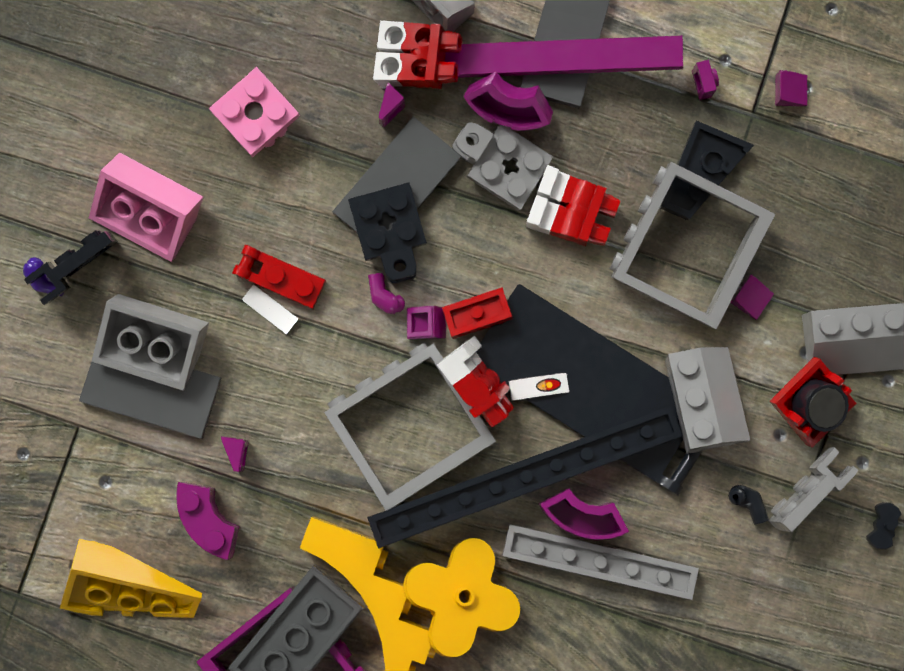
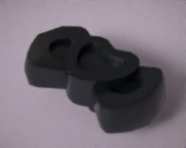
M882 502L874 507L878 518L874 520V530L866 536V540L877 550H886L893 546L892 538L895 536L898 518L902 514L899 508L891 502Z

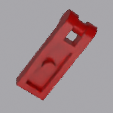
M244 245L241 252L243 257L240 264L235 265L232 271L233 275L314 310L326 283L325 279L263 253L249 245ZM254 261L263 264L259 274L250 271Z

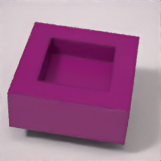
M709 60L697 62L692 69V75L699 100L711 98L717 90L716 87L719 86L717 71L715 68L711 69Z

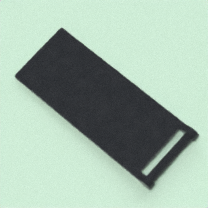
M521 284L516 286L507 300L513 319L491 326L480 343L482 346L476 351L486 367L498 374L500 384L505 381L508 386L509 381L566 373L569 387L568 393L532 397L525 400L584 437L668 406L672 407L680 427L668 376ZM683 436L620 460L671 493L679 496L683 490L682 483L702 451L685 454L670 479L662 475L682 443Z

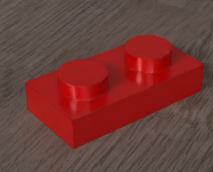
M503 287L442 307L452 339L513 319Z

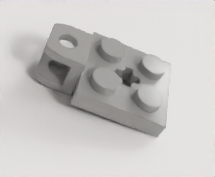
M467 123L452 144V149L462 156L461 158L473 165L466 177L518 211L524 206L546 170L547 165H549L553 158L552 155L515 131L500 124L494 133H491L476 123ZM466 137L471 138L474 141V145H469ZM513 159L516 161L515 166L518 168L517 173L511 172L507 175L504 173L505 166L502 162L503 160L510 161Z
M835 447L828 448L808 468L814 475L810 477L806 475L794 485L793 490L795 493L788 500L784 498L771 510L773 516L768 522L777 530L793 532L830 491H841L856 475L858 469L855 466H847L835 476L827 466L835 459L839 451Z

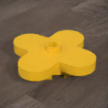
M469 538L459 542L453 548L446 568L433 563H422L410 569L404 579L403 589L409 602L416 607L431 612L433 617L428 632L429 642L434 651L443 657L451 658L465 654L474 642L478 627L493 632L504 631L511 628L517 622L520 615V604L516 595L508 588L491 582L495 566V556L492 548L481 539ZM461 591L466 595V603L461 602L459 599Z

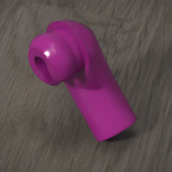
M383 273L368 275L372 303L388 314L401 312L405 307V300L402 296H395L386 290Z

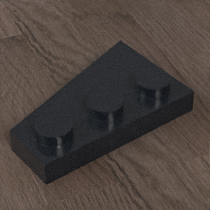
M696 120L677 165L719 186L754 145ZM675 177L659 208L689 220L711 194Z

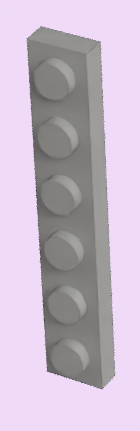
M511 524L508 527L502 556L690 600L693 599L699 571L697 567Z

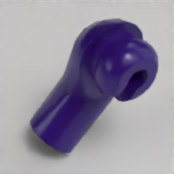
M36 257L30 258L23 266L24 276L27 277L44 264L43 261ZM46 274L30 284L35 291L47 294L56 288Z

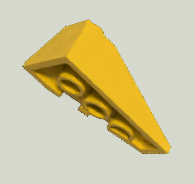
M79 539L60 609L91 616H103L104 611H122V616L133 617L134 612L139 611L150 612L155 617L194 618L202 598V593L112 546Z

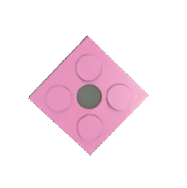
M257 67L209 108L213 115L252 158L264 147L267 148L274 145L275 139L283 137L287 127L300 116L296 109Z

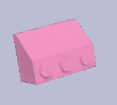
M119 153L100 171L89 219L172 262L196 221L203 196Z

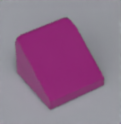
M779 70L775 75V106L806 107L807 75Z
M389 83L386 85L378 116L379 124L382 127H385L405 108L404 97Z
M749 275L730 303L757 320L774 293L756 277Z
M422 306L407 308V339L446 338V319L442 307Z
M221 436L233 471L243 472L248 451V440Z

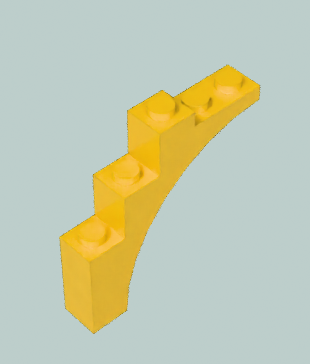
M311 517L300 549L323 559L343 574L360 593L374 618L382 641L385 671H415L416 666L411 665L412 660L425 665L427 657L433 659L436 652L429 642V628L400 617L401 612L408 614L411 603L405 596L403 583L375 574L376 568L383 569L389 552L383 550L384 547L378 549L374 538L325 520Z

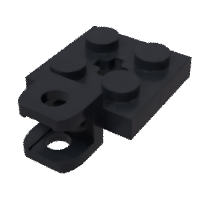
M410 183L348 199L365 261L381 257L385 274L392 284L414 279L416 276V261L412 249L427 245ZM383 214H389L390 217L396 218L397 222L392 223L393 229L386 230L385 226H379L378 221L383 219ZM399 263L406 265V269L402 272L394 269Z
M95 230L80 241L83 247L75 252L74 249H69L54 260L57 264L56 267L51 262H46L28 275L24 281L27 285L32 284L46 274L56 287L40 300L43 305H47L71 288L65 281L118 242L111 232L104 231L101 233L100 230Z

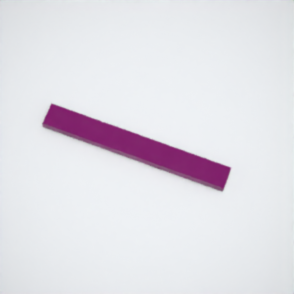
M683 35L462 44L460 53L446 52L445 62H456L458 64V78L487 77L494 72H497L500 76L683 70Z

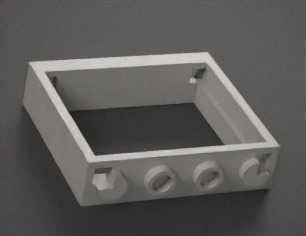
M671 162L666 168L661 166L657 175H655L652 183L657 186L651 197L646 195L638 209L642 216L637 225L633 223L630 225L623 239L628 242L622 254L617 252L609 268L613 271L611 278L711 328L717 329L775 214ZM675 177L755 216L706 313L626 273Z
M425 343L417 346L409 352L411 358L401 364L398 360L390 363L382 369L384 375L375 381L371 377L363 380L355 386L357 392L348 398L342 394L327 404L330 409L324 412L385 510L391 509L496 442L480 415L476 418L472 416L469 412L472 407L464 402L437 366L443 360V357L434 343L428 347ZM431 358L480 437L392 493L387 494L339 418V415Z

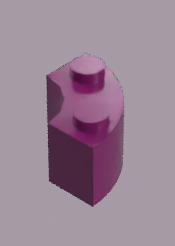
M497 72L469 85L464 95L467 103L479 116L490 123L495 122L503 126L512 127L511 130L541 128L550 124L553 110L539 85L530 88L514 87L505 82Z
M178 482L176 493L177 509L181 522L189 536L197 545L210 554L226 560L233 558L240 526L227 521L219 512L215 502V488Z
M564 489L538 503L545 515L554 524L580 537L609 539L629 532L613 502L598 506L588 505L577 499L570 489Z

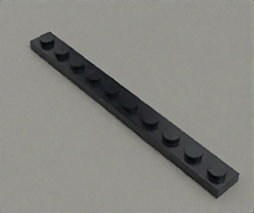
M668 406L369 516L367 519L377 547L380 549L680 438L683 435L672 407Z

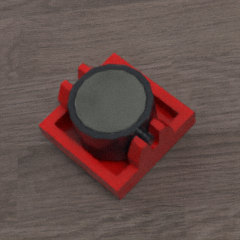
M813 357L769 401L801 440L811 448L829 431L840 426L845 420L847 413L857 404L849 395L852 392L851 388L842 384L844 380L834 372H831L822 360Z

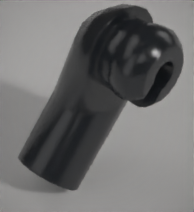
M735 485L731 488L728 494L729 501L734 505L749 509L754 525L769 521L761 494L758 491L744 485Z

